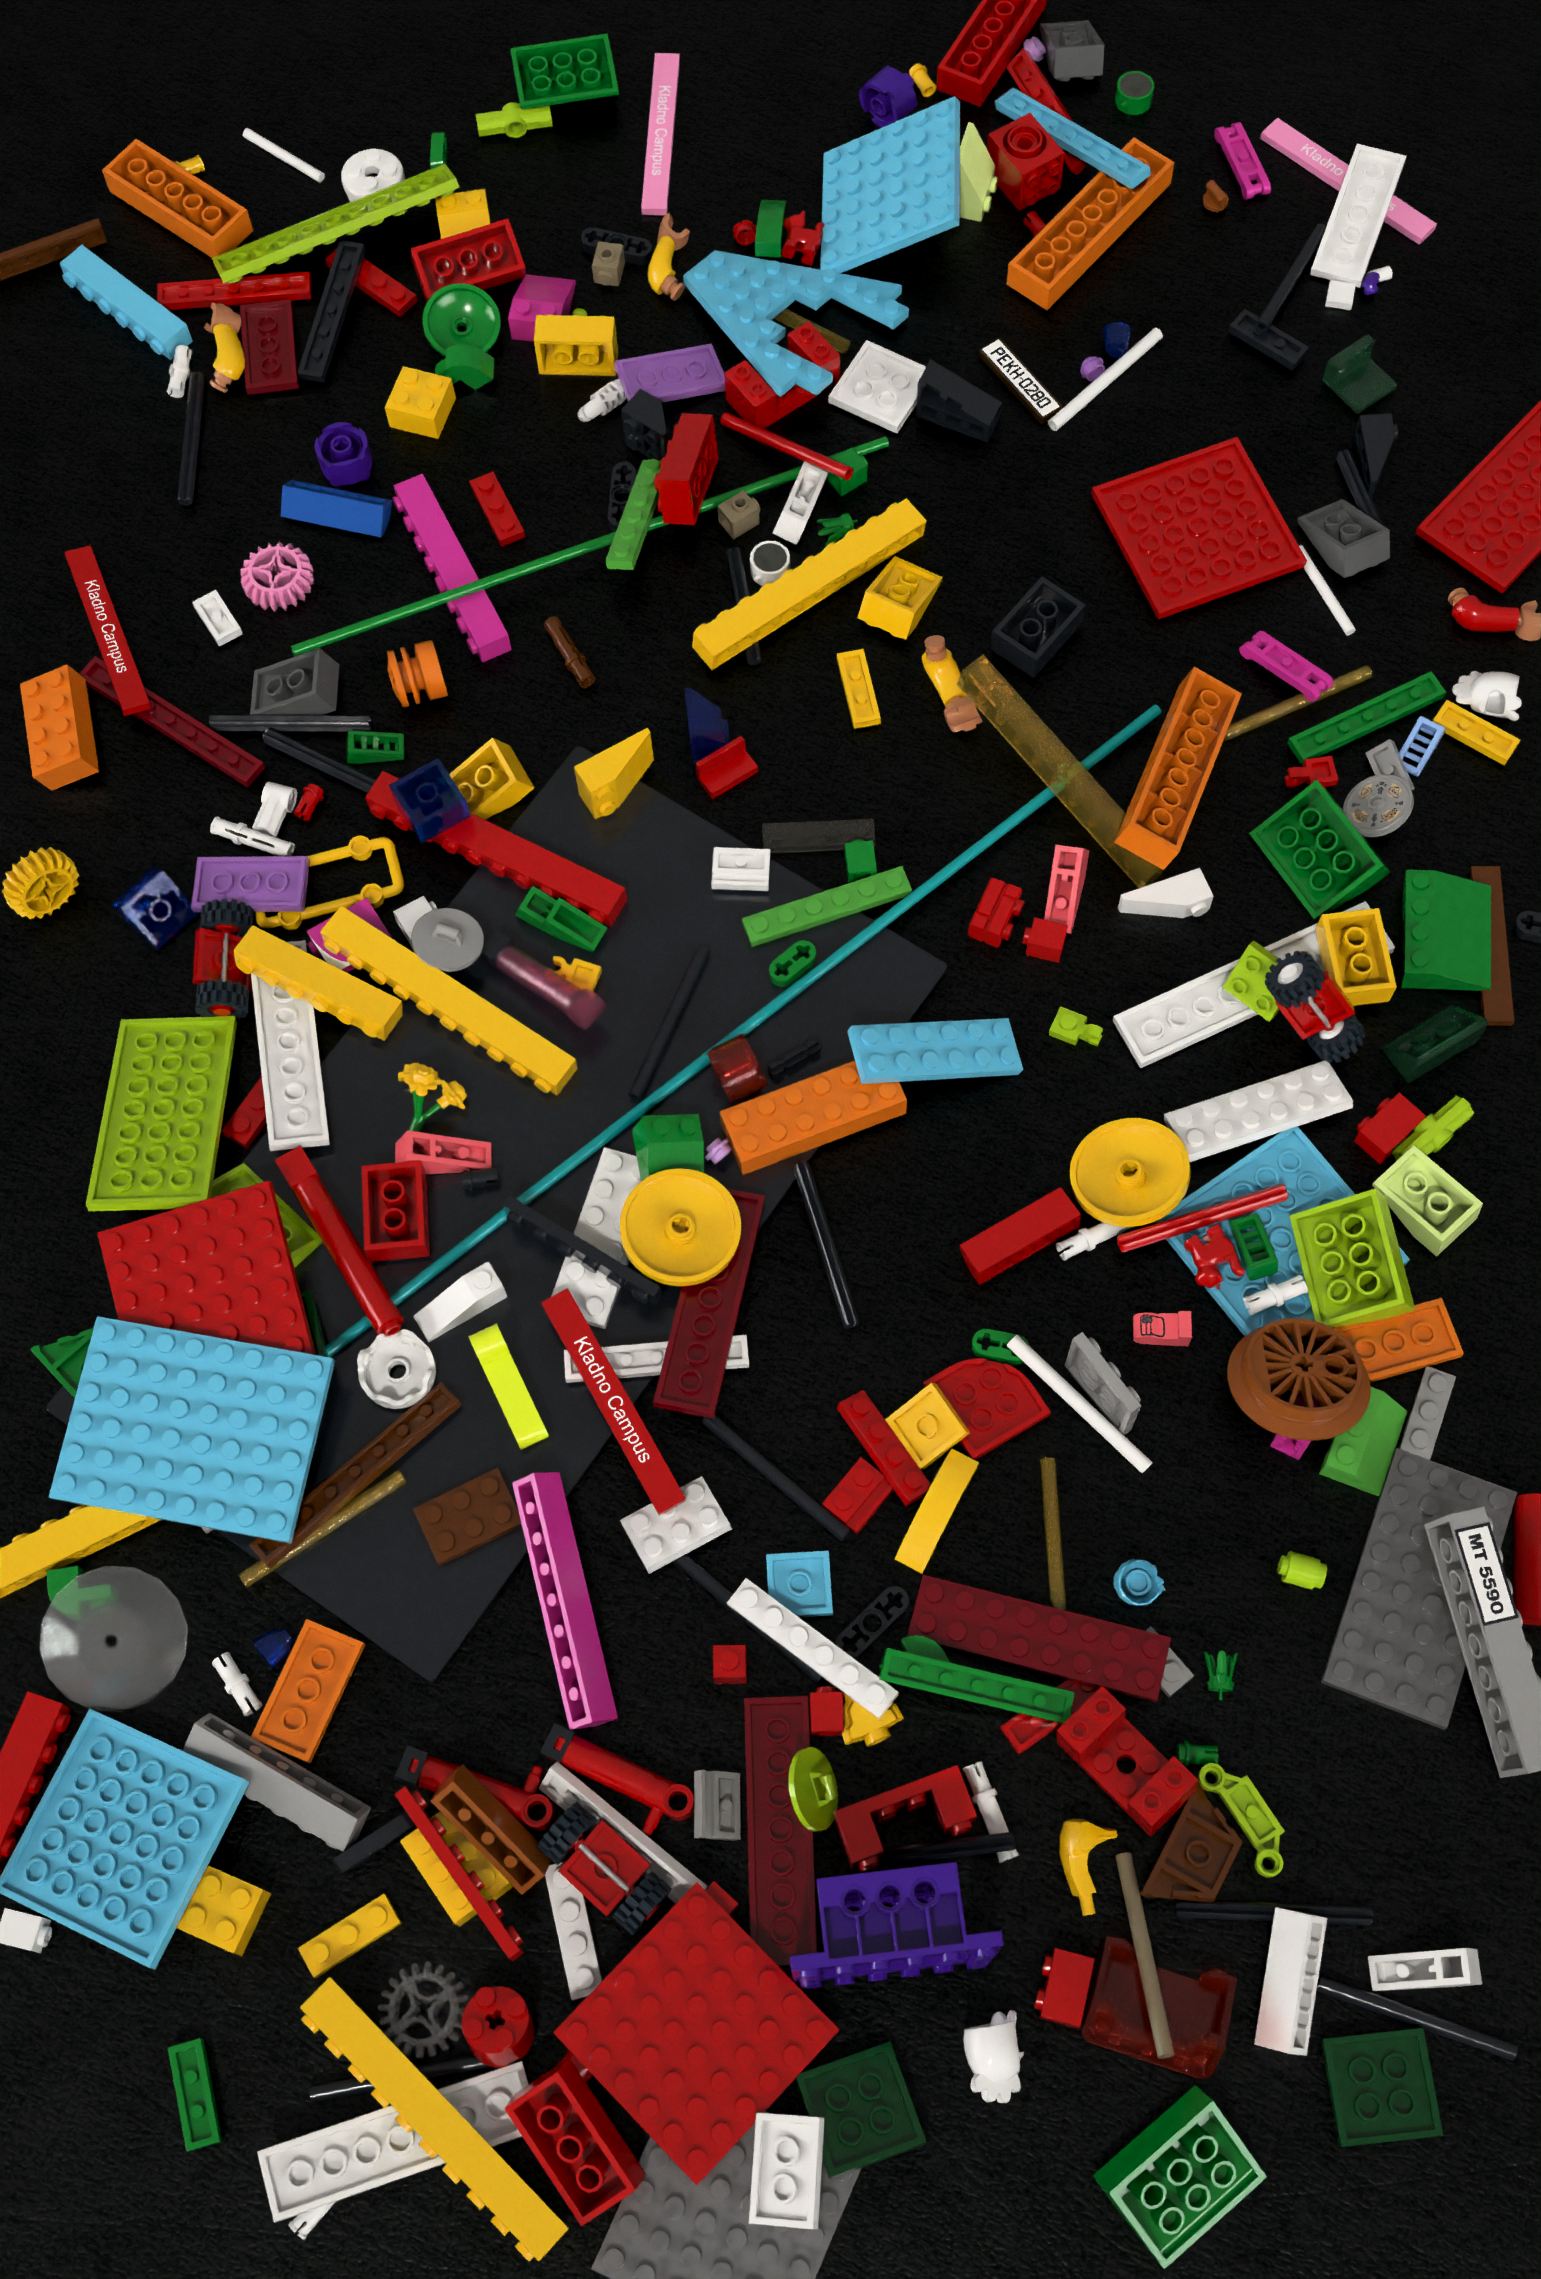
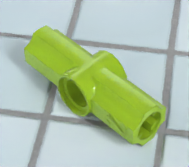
M511 102L506 104L501 111L476 114L479 137L506 133L509 137L518 138L523 136L529 129L553 126L550 105L521 110L519 103Z
M1455 1096L1436 1114L1428 1115L1414 1129L1413 1134L1393 1151L1392 1154L1396 1161L1413 1145L1426 1156L1432 1152L1436 1153L1453 1137V1133L1473 1116L1474 1111L1471 1108V1104L1464 1098Z

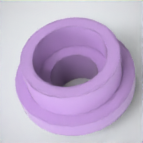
M1036 37L1026 39L1023 43L1025 50L1029 51L1035 61L1040 62L1046 53L1044 45Z
M717 1138L706 1148L708 1154L705 1158L707 1161L711 1159L714 1164H717L732 1151L728 1138L723 1141Z

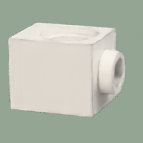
M5 1908L0 1921V1943L41 1953L42 1948L47 1946L51 1938L52 1928L49 1927L51 1920Z

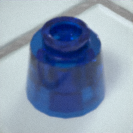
M1110 323L1103 328L1105 351L1111 357H1122L1128 351L1132 329L1125 323Z
M273 1628L252 1640L253 1645L271 1669L291 1652L289 1646L294 1643L284 1628L279 1631Z

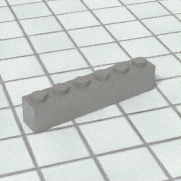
M211 1713L194 1723L184 1746V1752L250 1782L244 1793L248 1799L260 1802L270 1808L275 1815L287 1818L297 1824L302 1831L314 1834L324 1840L329 1847L339 1849L342 1852L358 1839L371 1810L370 1806Z

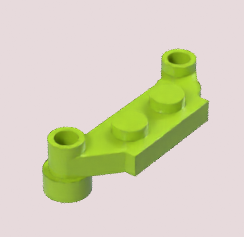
M1215 1763L1204 1765L1198 1773V1782L1204 1790L1219 1794L1255 1848L1256 1871L1267 1878L1279 1874L1283 1868V1859L1279 1854L1280 1835L1285 1831L1249 1777L1246 1775L1243 1778L1227 1774L1220 1765ZM1206 1774H1210L1214 1777V1784H1210L1206 1781ZM1263 1859L1271 1863V1870L1263 1867Z

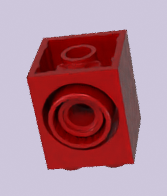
M1031 113L988 134L987 151L995 164L994 176L998 177L997 185L1018 210L1031 206L1048 195H1053L1061 188L1065 152Z

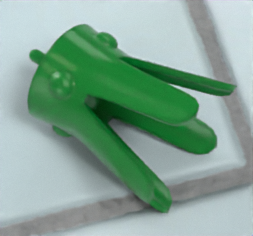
M848 513L842 514L838 518L817 520L818 523H823L825 527L818 531L819 536L832 534L829 536L828 542L825 543V547L839 538H843L850 530L854 529L853 523H856L857 520L852 521Z
M1204 1651L1209 1674L1208 1690L1219 1692V1700H1222V1692L1234 1691L1232 1676L1238 1653L1234 1654L1232 1660V1656H1226L1224 1651H1220L1218 1653L1216 1669L1214 1657Z

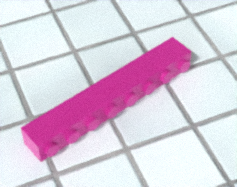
M423 473L393 485L396 497H393L395 507L399 513L403 511L405 515L403 521L408 532L413 531L416 537H413L415 545L419 552L424 551L426 555L424 561L429 572H435L437 577L434 579L440 593L479 580ZM485 590L447 603L450 612H456L458 616L456 622L461 633H467L469 637L467 643L472 654L477 653L482 662L512 650L509 635Z
M560 1472L532 1473L512 1482L569 1730L596 1727L617 1719L618 1715Z

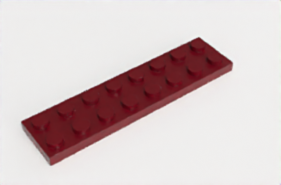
M728 1188L726 1189L734 1198L741 1218V1236L738 1248L730 1263L718 1275L700 1284L681 1287L653 1401V1406L657 1408L714 1419L765 1203L764 1195Z
M926 1575L922 1576L907 1637L924 1636L935 1641L941 1647L1100 1688L1103 1686L1107 1690L1154 1702L1158 1701L1171 1637Z
M808 1696L744 1698L750 1937L779 1967L791 1966L790 1956L817 1953L813 1831L807 1829L798 1819L789 1792L791 1761L799 1750L810 1747Z

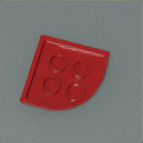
M984 1358L964 1360L923 1382L924 1388L930 1383L938 1385L970 1431V1434L959 1442L969 1458L973 1460L980 1458L1051 1414L1045 1402L1026 1376L1006 1363L1001 1364Z

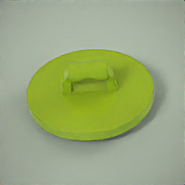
M813 1747L803 1748L794 1755L789 1769L791 1802L798 1819L807 1829L811 1831L826 1830L834 1821V1811H837L838 1805L835 1775L829 1761L820 1750Z

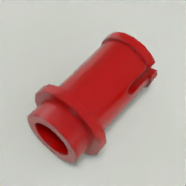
M1032 211L1027 214L1031 221L1025 217L1023 223L1035 237L1047 224L1042 221L1036 211Z
M308 784L307 787L303 788L304 794L293 812L300 819L303 815V820L310 821L316 805L324 798L322 795L324 791L314 784Z

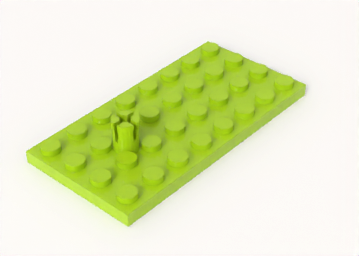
M235 1016L121 1019L86 1200L89 1212L177 1209L211 1198L237 1030Z

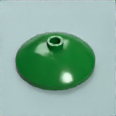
M464 283L447 285L436 291L424 308L423 329L430 345L445 357L446 348L461 344L478 347L487 353L498 339L501 325L499 310L493 299L476 286ZM464 326L466 331L460 332L458 327Z

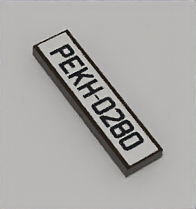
M1001 338L996 339L979 350V357L1041 425L1050 420L1063 408L1059 401Z

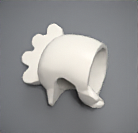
M1472 671L1470 676L1459 677L1458 684H1454L1452 692L1457 695L1456 701L1458 703L1470 704L1472 710L1482 714L1508 718L1513 721L1519 719V714L1514 710L1522 705L1521 699L1516 696L1520 676L1507 672L1493 671L1481 674L1477 671Z
M1013 2010L1008 2012L1007 2017L1002 2012L995 2013L990 2024L964 2029L963 2042L968 2064L974 2073L971 2079V2090L973 2092H981L982 2098L986 2102H992L997 2099L999 2103H1007L1011 2098V2092H1019L1021 2089L1017 2073L1020 2071V2059L1023 2057L1024 2052H1019L1015 2028L1017 2016Z

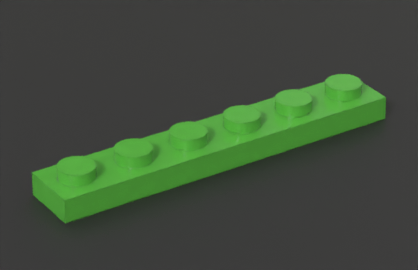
M642 460L606 557L607 569L634 570L659 499V490H655L654 480L655 475L661 470L660 460Z
M900 866L742 918V925L751 947H755L904 898L912 892V888L903 867Z

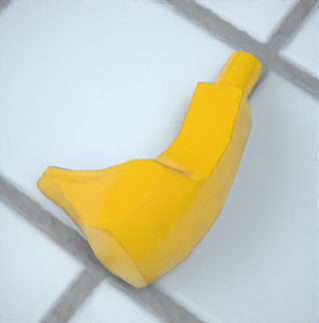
M1069 1819L1063 1822L1059 1836L1060 1858L1073 1896H1079L1082 1915L1095 1914L1092 1894L1096 1893V1890L1088 1872V1854L1097 1844L1116 1838L1118 1834L1115 1829L1100 1827L1084 1819Z

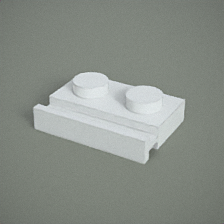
M714 847L712 889L768 891L770 849Z

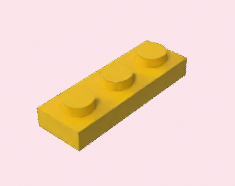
M864 649L837 653V663L853 728L881 724V717Z
M1446 700L1433 719V722L1445 727L1444 733L1504 766L1520 742V739L1449 700Z
M382 1894L303 1944L298 1950L313 1978H317L402 1923L387 1895Z

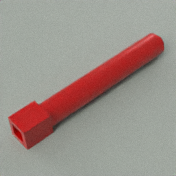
M301 1145L275 1159L284 1178L377 1335L384 1333L388 1337L399 1332L404 1318Z

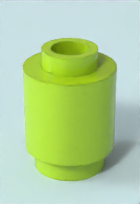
M1289 1551L1287 1556H1281L1277 1573L1282 1575V1582L1311 1590L1314 1587L1321 1589L1326 1578L1327 1564L1320 1563V1559Z

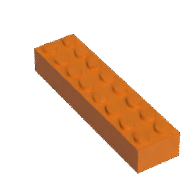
M1133 138L1122 151L1150 166L1151 175L1135 188L1130 189L1100 171L1009 263L1007 285L1045 310H1048L1171 184L1174 162L1136 138Z
M1192 668L1177 689L1114 843L1162 870L1180 852L1242 693L1200 669Z

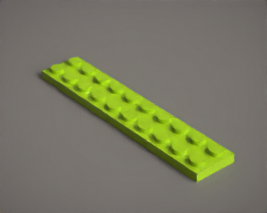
M442 164L213 257L212 260L223 284L226 282L235 283L241 280L243 275L251 272L253 274L260 273L270 264L284 263L290 259V256L297 253H309L313 250V247L320 244H331L337 240V237L344 234L353 235L359 232L361 227L378 225L383 222V218L391 215L400 216L406 213L408 208L415 205L421 207L430 203V199L435 197L449 196L455 189L459 188L456 177L446 164Z

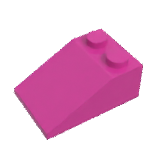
M525 275L513 297L508 317L511 338L534 342L536 315L569 316L576 280Z

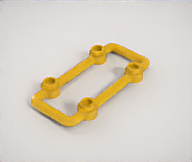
M355 836L350 840L348 846L308 856L310 859L309 867L350 856L356 860L364 861L371 856L372 851L384 848L393 885L381 888L374 883L367 884L362 888L360 894L306 907L304 912H278V915L268 918L265 912H254L257 924L265 929L282 926L287 930H295L301 925L302 920L336 912L340 906L347 909L365 898L368 899L373 909L379 908L386 898L400 894L404 888V880L393 841L386 837L369 840L365 836Z

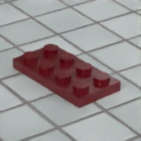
M291 299L240 305L247 394L299 389Z

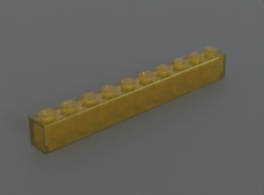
M982 655L964 668L957 682L959 688L1138 888H1142L1159 877L1164 870L1114 843L1126 813L988 659Z

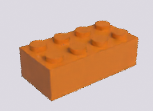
M66 664L21 683V696L33 778L53 791L99 772L86 679Z

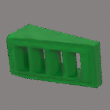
M348 730L347 764L404 760V734ZM390 743H395V751H390ZM378 744H384V750H379ZM367 745H372V749H367Z
M1258 1213L1230 1220L1229 1226L1248 1279L1252 1281L1276 1274L1278 1272V1259ZM1255 1227L1256 1229L1254 1231H1250L1241 1234L1240 1232L1241 1230ZM1259 1238V1241L1245 1244L1246 1241ZM1259 1250H1263V1252H1261V1253H1257V1254H1254V1255H1250V1254H1249V1253H1252V1252H1256V1251H1259Z

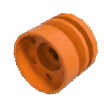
M432 640L415 644L414 658L409 657L404 647L400 648L403 660L398 662L394 650L387 651L389 677L394 694L401 702L403 708L409 707L406 695L409 693H413L416 704H420V690L425 689L430 700L448 696Z

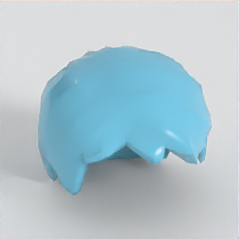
M1132 1559L1122 1563L1113 1577L1116 1593L1121 1600L1129 1605H1148L1162 1591H1165L1164 1581L1157 1576L1156 1566L1146 1560Z

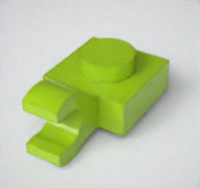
M1060 1006L1050 1027L1049 1036L1075 1046L1078 1039L1098 1046L1102 1038L1103 1028L1094 1024L1086 1025L1087 1016Z

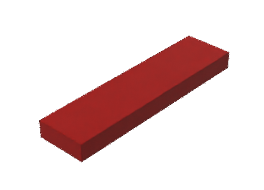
M1067 1679L1056 1688L1075 1692L1070 1713L1071 1717L1100 1687ZM1019 1713L1003 1724L1000 1730L1017 1754L1020 1755L1063 1723Z

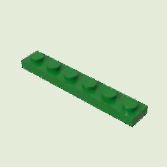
M1431 671L1290 737L1287 744L1302 765L1305 759L1318 758L1443 699L1446 691Z
M885 1648L879 1680L1060 1723H1065L1070 1718L1075 1692L890 1648Z

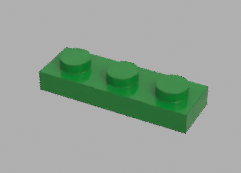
M199 2038L168 2047L186 2151H193L223 2142L204 2039Z

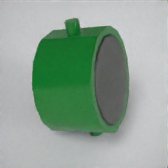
M1130 71L1120 76L1117 81L1115 95L1117 108L1128 115H1139L1149 110L1154 92L1152 78L1141 71Z

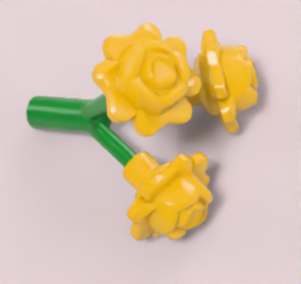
M419 1063L405 1064L403 1072L398 1073V1081H404L408 1084L410 1093H413L414 1117L409 1131L421 1132L424 1121L440 1108L445 1109L448 1105L465 1109L463 1104L467 1097L465 1089L455 1080L450 1083L441 1080L438 1077V1072L434 1071L432 1067ZM441 1084L443 1095L436 1100L437 1103L422 1114L424 1096L427 1095L428 1089L436 1090L437 1085Z

